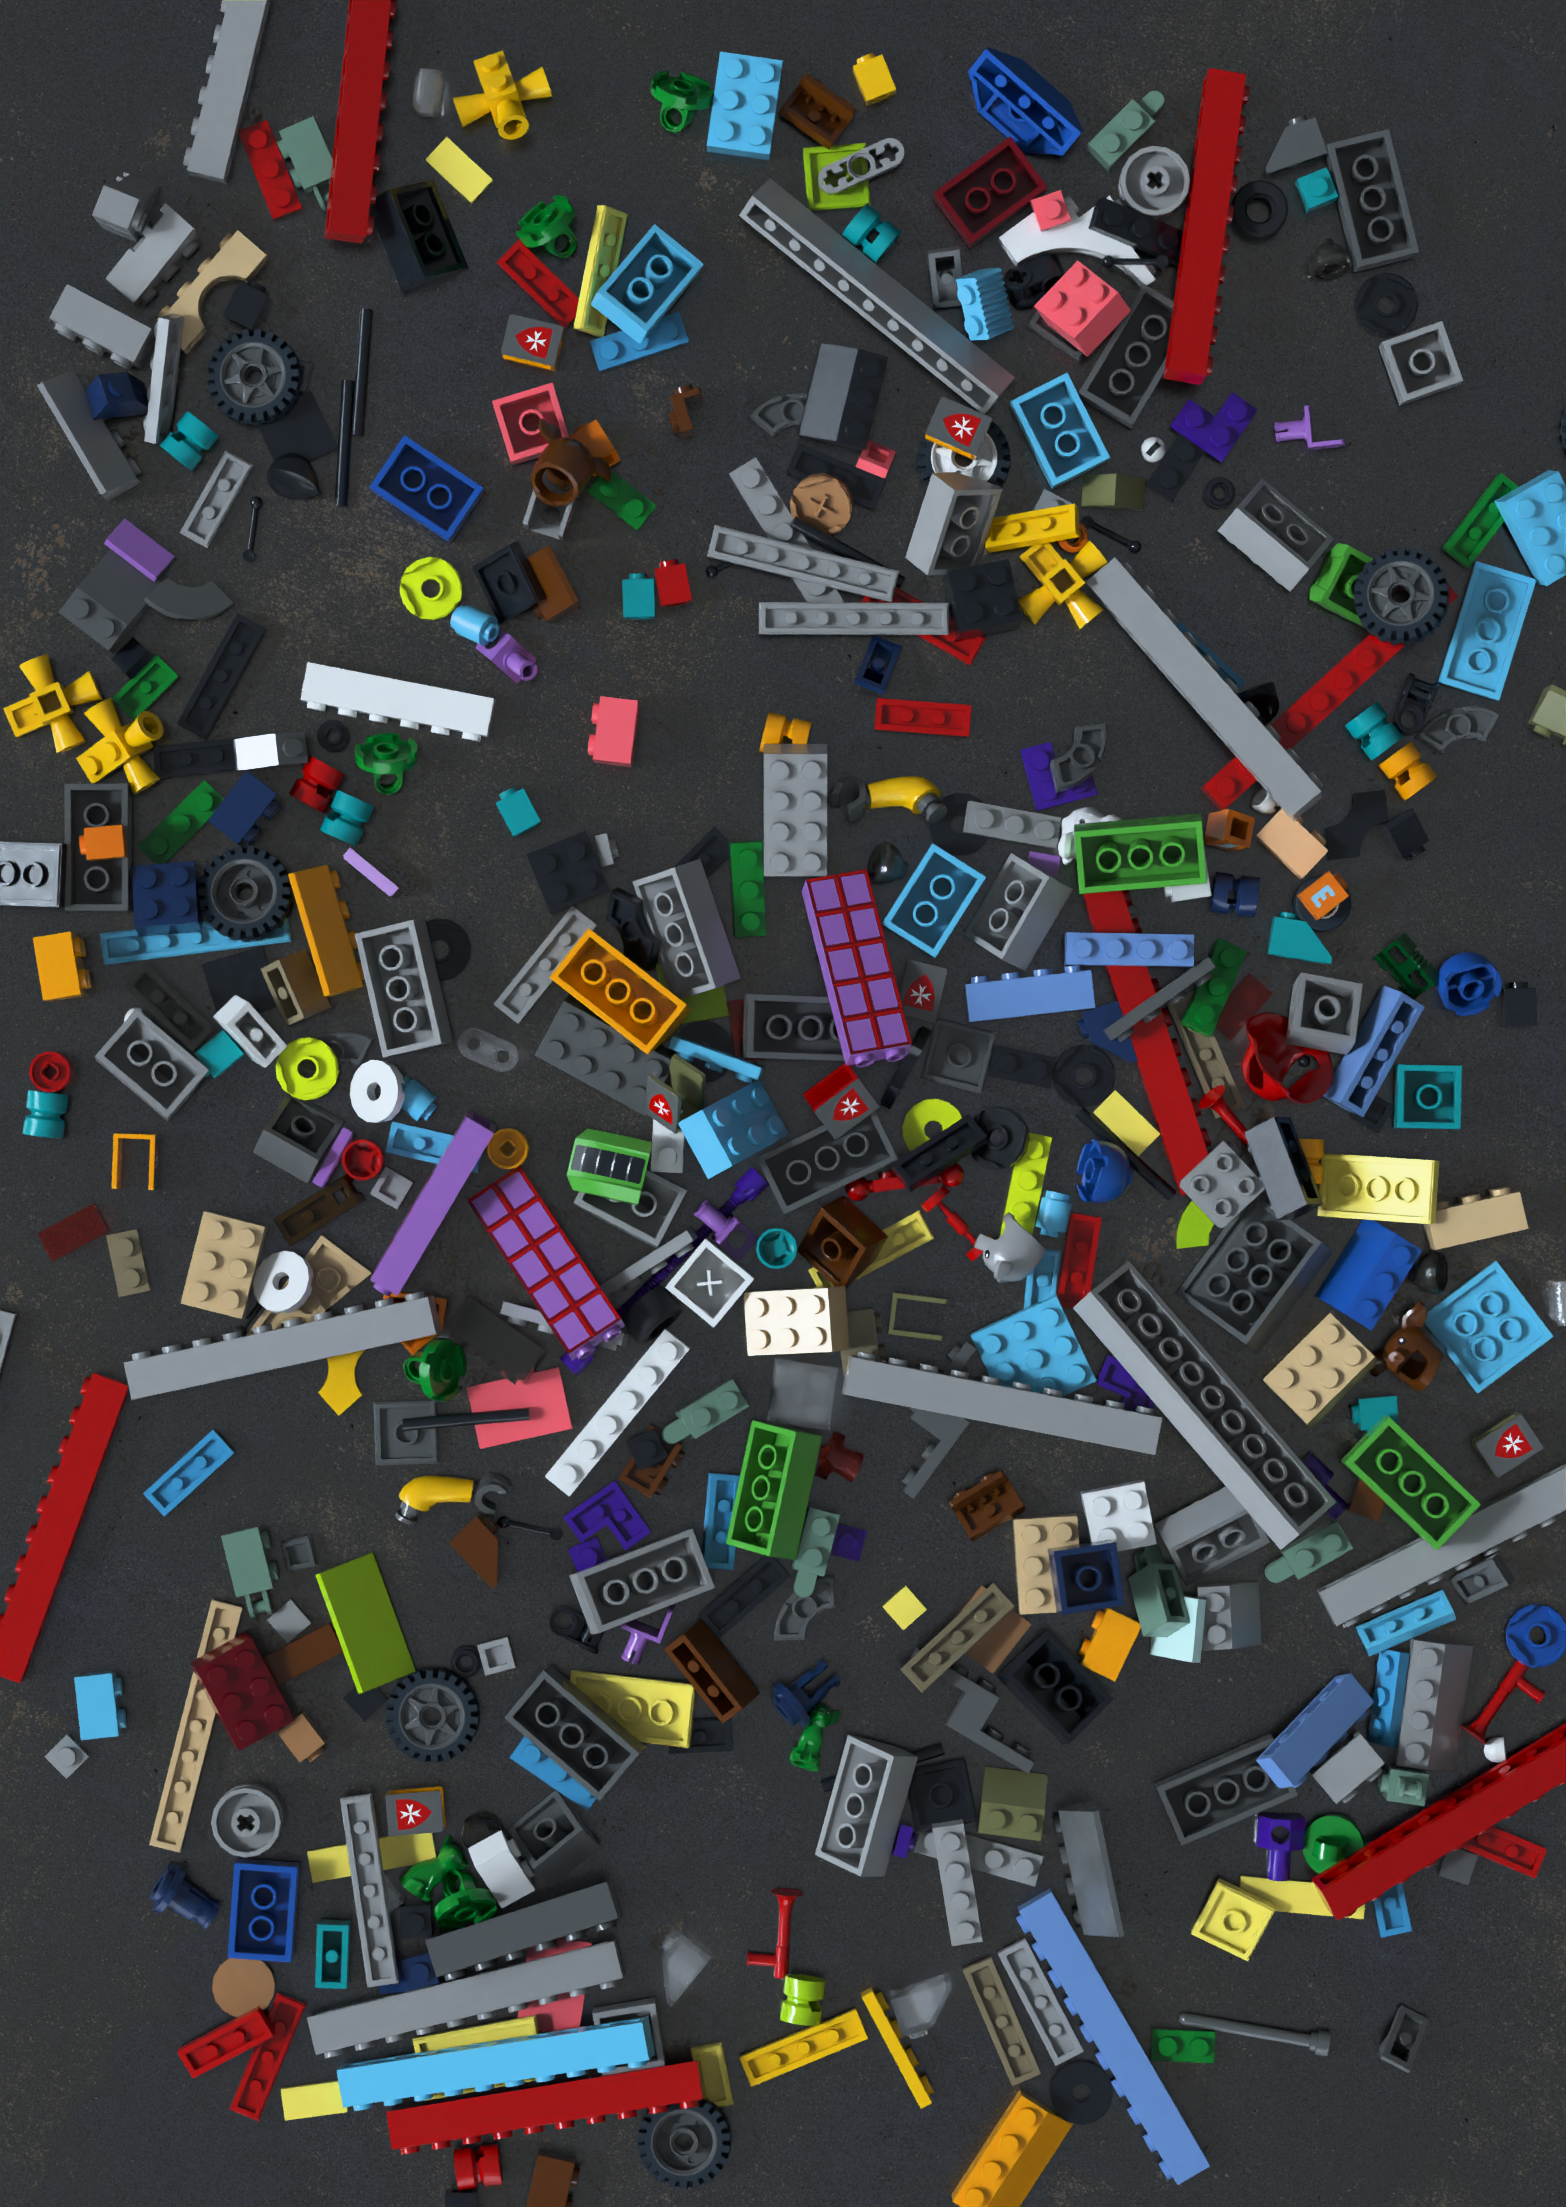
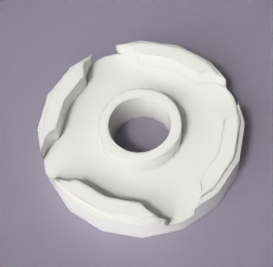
M370 1060L358 1068L351 1081L350 1098L352 1107L360 1118L366 1122L381 1123L392 1120L399 1113L404 1102L405 1092H402L401 1084H404V1080L398 1068L389 1061ZM379 1084L381 1087V1095L377 1099L375 1096V1088Z
M280 1251L273 1253L263 1260L255 1273L253 1288L258 1303L272 1313L294 1312L304 1305L311 1295L313 1288L311 1282L312 1278H314L313 1270L308 1261L295 1252ZM288 1275L289 1283L287 1287L279 1290V1281L282 1277Z

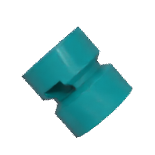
M867 203L852 219L842 233V236L854 246L862 245L863 253L873 262L877 263L893 246L902 231L889 220L882 222L881 214ZM876 229L880 234L874 241H871L868 237Z
M186 411L176 424L177 432H170L159 446L192 471L202 459L201 451L209 450L219 436L194 415Z
M1378 701L1345 725L1355 740H1362L1361 748L1371 761L1404 737L1394 722L1388 723L1386 721L1388 714Z
M337 790L330 805L333 812L325 816L319 831L357 847L364 832L361 825L362 823H368L374 806Z
M28 1090L26 1108L31 1111V1114L25 1117L22 1134L63 1139L65 1122L60 1118V1115L67 1112L69 1095Z
M775 1227L761 1234L757 1241L756 1252L762 1264L768 1268L781 1269L791 1264L796 1257L797 1244L789 1231L784 1228Z

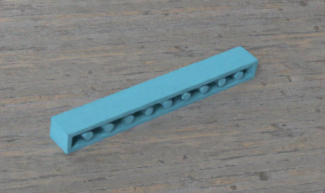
M642 2017L342 2065L336 2071L343 2108L353 2106L354 2111L369 2109L373 2107L372 2103L382 2101L384 2106H391L402 2103V2098L414 2097V2101H423L433 2098L434 2093L444 2092L446 2097L464 2093L463 2089L475 2087L476 2092L491 2090L494 2088V2084L504 2082L506 2087H514L524 2084V2079L536 2078V2082H546L555 2079L556 2074L566 2073L567 2077L570 2078L586 2074L585 2070L597 2068L598 2073L616 2070V2065L628 2063V2068L647 2065V2060H650L655 2055L649 2018Z

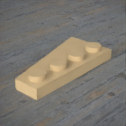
M321 1235L304 1258L311 1266L314 1277L311 1282V1286H313L311 1295L304 1305L290 1313L283 1312L277 1314L265 1309L247 1335L254 1334L253 1328L268 1324L272 1325V1330L284 1328L283 1321L302 1317L303 1323L314 1321L315 1314L325 1312L371 1275L372 1272ZM289 1279L286 1281V1283L283 1285V1287H282L280 1290H282V1289H284V1288L287 1287V1285H288V1283H289Z

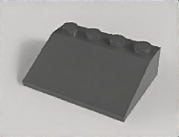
M1256 1197L1224 1227L1176 1294L1259 1354L1333 1251L1293 1221L1277 1220L1269 1204Z
M1094 1800L1057 1807L1058 1815L1053 1816L1056 1835H1063L1065 1846L1059 1847L1062 1865H1069L1071 1877L1065 1878L1069 1897L1075 1896L1077 1908L1072 1909L1075 1928L1081 1927L1083 1935L1123 1937L1124 1931L1097 1805Z

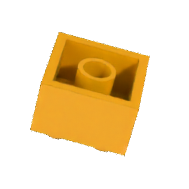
M71 931L34 937L33 943L43 1001L52 1002L88 996L87 989L92 988V981L89 969L85 970L83 967L82 957H87L84 938L78 937V933Z

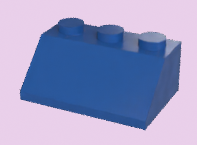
M1363 1219L1315 1296L1372 1331L1422 1250L1374 1220Z

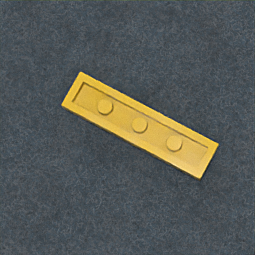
M873 1987L861 1992V1997L919 2107L922 2109L932 2104L930 2094L934 2093V2090L926 2075L920 2078L915 2066L919 2065V2062L912 2048H904L900 2040L904 2037V2033L897 2020L891 2022L885 2011L890 2009L884 1995L882 1992L876 1994Z
M854 2008L820 2022L819 2026H810L740 2055L739 2059L751 2087L862 2042L868 2039L857 2009Z

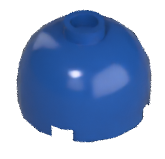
M1471 951L1460 952L1447 959L1438 971L1439 981L1436 983L1441 1001L1448 1010L1455 1011L1457 1015H1475L1491 1006L1489 1001L1494 995L1498 997L1501 992L1502 979L1495 965L1484 955Z
M1092 1139L1093 1144L1086 1143L1079 1157L1077 1175L1083 1173L1082 1185H1077V1191L1084 1202L1107 1203L1118 1199L1126 1190L1127 1185L1131 1184L1133 1168L1130 1166L1125 1151L1116 1144L1105 1140Z

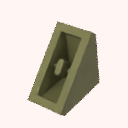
M1122 474L1083 475L1081 507L1144 511L1146 479Z

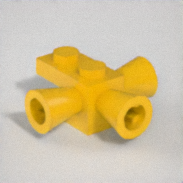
M503 51L474 60L473 62L484 93L453 97L462 127L491 112L496 128H498V133L502 138L514 140L522 137L527 132L529 123L521 101L553 97L543 67L538 68L514 83Z
M1091 541L1085 544L1070 564L1066 559L1063 560L1050 543L1033 545L1019 556L1042 585V587L1018 599L1020 609L1034 625L1037 624L1054 602L1058 606L1064 602L1067 604L1079 629L1087 625L1104 610L1080 590L1085 585V582L1082 580L1083 578L1100 570L1108 563Z
M48 654L35 657L21 664L19 667L36 691L30 693V697L3 708L15 737L19 738L51 724L57 754L85 743V739L69 716L75 713L72 707L74 705L103 700L91 671H88L64 688L62 683H54Z
M111 698L101 701L84 713L105 736L76 758L91 784L102 781L122 766L133 795L146 790L160 780L158 775L140 757L154 747L151 742L160 739L164 732L160 719L154 713L143 711L135 721L121 726Z

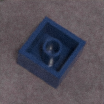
M246 770L207 821L242 847L246 843L252 845L262 832L259 828L265 818L271 820L280 810L282 805L278 802L282 797Z
M195 861L131 866L134 927L139 937L202 932L201 908L198 897V888L200 887L199 870Z
M1104 1540L1048 1549L1056 1612L1064 1615L1125 1605L1117 1544L1115 1541Z

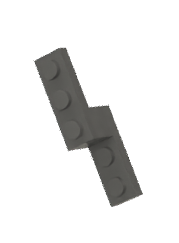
M966 1340L962 1345L957 1342L946 1356L950 1362L943 1371L939 1368L938 1373L950 1375L951 1369L961 1371L976 1351V1348ZM909 1407L913 1411L910 1418L937 1437L939 1441L937 1444L931 1441L921 1454V1457L925 1460L918 1470L912 1467L902 1480L906 1485L903 1492L913 1499L916 1497L970 1423L966 1418Z
M919 1647L916 1648L911 1659L921 1650ZM954 1662L939 1677L964 1692L947 1719L946 1725L1029 1774L1035 1764L1034 1759L1030 1758L1031 1751L1018 1743H1015L1014 1747L1002 1741L1005 1736L991 1727H988L986 1731L982 1729L1000 1698L995 1693L997 1687L980 1678L979 1682L974 1681L967 1676L970 1671Z

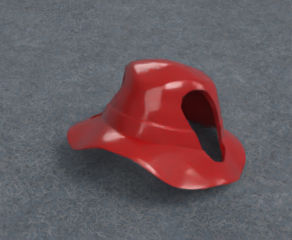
M1271 1012L1255 1015L1246 1024V1031L1250 1042L1242 1061L1243 1075L1248 1086L1257 1095L1272 1102L1289 1098L1297 1104H1309L1322 1097L1333 1082V1066L1329 1052L1285 1044L1288 1018ZM1312 1055L1318 1061L1319 1068L1308 1071L1294 1085L1286 1088L1283 1085V1080L1290 1067L1302 1056Z

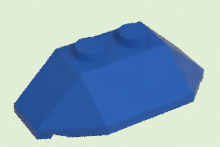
M987 47L969 69L968 74L972 82L978 112L1007 138L1011 136L1024 153L1064 155L1083 132L1070 101L1024 60Z

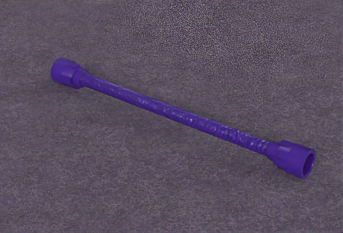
M751 1167L734 1184L737 1189L732 1193L733 1195L728 1199L729 1201H726V1204H723V1207L721 1206L718 1211L725 1217L729 1216L732 1210L734 1211L735 1207L737 1208L741 1203L744 1204L748 1199L752 1202L769 1186V1183ZM703 1224V1227L701 1226L700 1230H697L696 1235L698 1238L691 1242L694 1247L693 1251L695 1247L697 1248L704 1241L703 1239L707 1238L706 1236L710 1235L709 1233H712V1230L706 1224ZM692 1250L679 1258L674 1253L668 1259L669 1261H666L667 1266L651 1275V1278H648L649 1281H645L646 1284H642L640 1290L637 1289V1293L634 1292V1295L628 1298L629 1301H625L626 1304H622L619 1307L620 1310L617 1309L620 1318L638 1299L655 1287H658L664 1281L663 1279H666V1276H669V1273H672V1270L674 1271L675 1267L677 1268L684 1261L683 1259H686V1256L692 1253ZM598 1344L594 1346V1352L597 1350ZM565 1352L559 1359L578 1376L595 1358L590 1354L584 1359L579 1360L577 1357L572 1361L567 1352Z

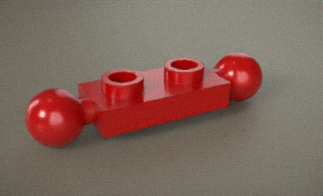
M955 1163L921 1186L942 1183L947 1187H957L964 1179V1170L959 1164ZM893 1171L878 1173L879 1179L868 1181L866 1178L861 1177L848 1183L845 1186V1191L850 1199L862 1201L868 1197L869 1193L903 1189L906 1186Z

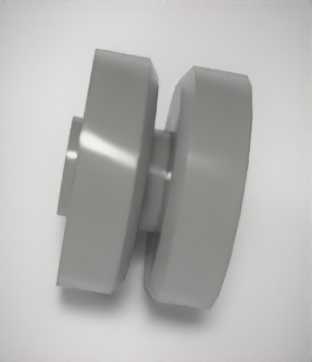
M1150 146L1138 150L1128 158L1120 174L1118 192L1121 203L1127 208L1158 221L1169 218L1179 210L1188 194L1190 177L1187 165L1177 153L1166 147ZM1149 181H1157L1159 188L1155 186L1154 189H1151L1148 186Z
M254 1783L237 1785L223 1795L213 1810L211 1820L213 1836L219 1845L232 1855L245 1858L260 1855L273 1845L281 1833L284 1823V1812L276 1794L265 1786ZM243 1816H253L252 1824H246L243 1821Z

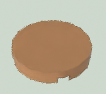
M826 473L812 474L802 479L794 489L790 500L793 519L797 516L831 536L845 527L851 518L854 508L852 494L847 485L836 476Z
M228 1958L220 1964L213 1977L212 1991L215 2001L223 2011L234 2017H239L258 2006L262 2010L266 2009L275 1994L276 1981L269 1965L263 1960Z

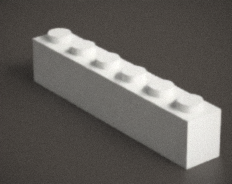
M307 662L300 698L303 702H308V709L325 712L326 706L339 708V715L356 718L357 712L369 714L370 721L387 724L388 718L400 720L401 727L418 730L419 724L431 726L432 733L449 736L450 730L463 733V739L480 742L481 736L489 737L496 702L494 698Z
M665 1328L545 1477L570 1496L689 1351L690 1347Z

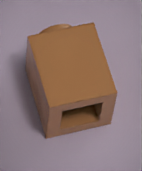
M304 1710L294 1718V1721L283 1726L277 1732L300 1763L306 1758L309 1762H312L325 1751L322 1746L327 1742L325 1736Z

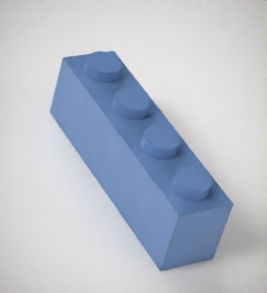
M1066 932L1064 965L1194 967V935Z
M1083 965L1065 967V973L1053 974L1052 968L1033 970L1034 977L1021 978V972L1002 974V980L990 981L989 975L971 977V984L964 985L968 1022L1095 1008L1091 970L1084 971Z
M1383 985L1357 1031L1356 1043L1349 1053L1343 1056L1333 1074V1082L1323 1097L1349 1112L1364 1117L1425 1006L1406 994Z
M1351 1673L1335 1676L1265 1749L1256 1761L1279 1789L1300 1786L1308 1778L1306 1773L1312 1767H1316L1328 1757L1327 1751L1333 1745L1336 1746L1348 1736L1347 1730L1353 1724L1356 1725L1368 1715L1367 1709L1374 1703L1373 1699Z

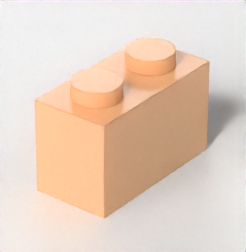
M1281 808L1254 837L1299 879H1303L1328 852L1324 847L1327 841L1315 830L1309 833L1301 825L1304 821L1301 817L1293 822Z

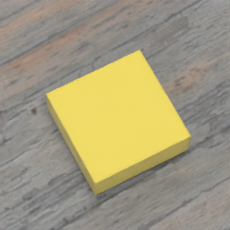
M906 1585L882 1606L902 1630H905L927 1610Z

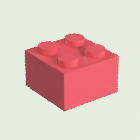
M1078 260L1034 306L1048 326L1087 357L1131 312V309L1114 288Z
M553 382L492 401L512 466L539 458L548 445V442L539 431L540 419L555 425L561 431L562 437L569 438Z
M600 696V702L593 703L591 722L592 724H597L596 735H589L588 753L593 755L594 763L632 767L640 706L638 700Z

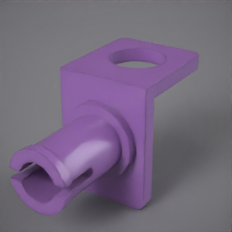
M1304 405L1305 416L1303 420L1275 422V430L1277 432L1288 430V432L1275 433L1277 443L1280 441L1305 439L1311 451L1347 446L1344 439L1315 442L1312 408L1309 405Z
M500 627L497 635L500 639L493 648L488 649V644L485 646L477 644L476 649L491 660L514 682L518 683L521 679L529 681L537 674L536 658Z
M708 1200L701 1203L693 1214L714 1231L711 1238L736 1260H741L758 1240L757 1235L740 1222L737 1217L731 1214L726 1218ZM735 1230L742 1231L745 1234L746 1242L741 1248H733L728 1243V1236Z
M675 1604L669 1606L660 1629L635 1619L621 1625L622 1629L631 1632L624 1653L621 1656L623 1660L629 1662L632 1652L636 1651L631 1664L640 1665L648 1641L652 1640L660 1644Z

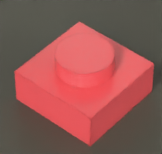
M1061 190L1030 201L1040 232L1071 222Z
M868 439L866 449L862 450L856 467L885 479L897 451Z

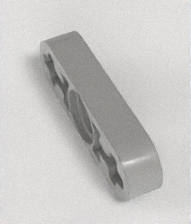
M886 138L835 161L821 169L818 176L819 187L828 195H837L892 170L902 163L904 147L898 140ZM889 145L891 149L897 148L899 152L895 154V161L884 158L879 161L882 167L876 169L875 160L869 153L875 151L876 157L885 153V146ZM858 158H865L870 163V171L865 175H857L852 170V163ZM847 165V172L853 179L852 181L847 182V177L845 176L838 180V186L835 188L831 184L825 185L824 181L827 180L828 172H832L834 176L839 175L844 171L841 166Z

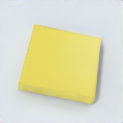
M1219 1878L1196 1920L1191 1934L1248 1961L1274 1914L1276 1905Z

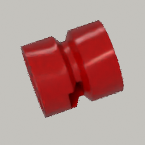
M309 755L308 763H305L301 770L304 776L303 778L296 779L289 795L325 813L333 799L330 795L331 791L338 790L345 774Z
M46 1051L37 1055L32 1060L29 1067V1076L37 1089L43 1092H60L66 1090L72 1084L75 1078V1067L67 1055L60 1052Z
M360 1139L351 1142L345 1148L342 1155V1165L350 1177L357 1180H370L377 1177L383 1171L386 1156L383 1148L377 1142L370 1139Z
M498 2143L482 2145L478 2151H474L472 2147L454 2149V2166L458 2190L477 2188L479 2183H483L485 2187L503 2185L502 2162Z

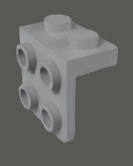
M1224 1141L1217 1143L1212 1148L1213 1151L1180 1181V1188L1219 1228L1225 1227L1265 1189L1258 1178V1169L1253 1164L1248 1167L1240 1159L1244 1154L1232 1141L1228 1144Z

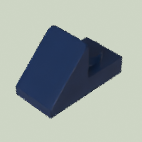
M873 635L854 683L883 695L902 646Z

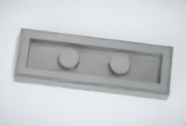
M225 450L182 527L180 534L209 549L254 466Z

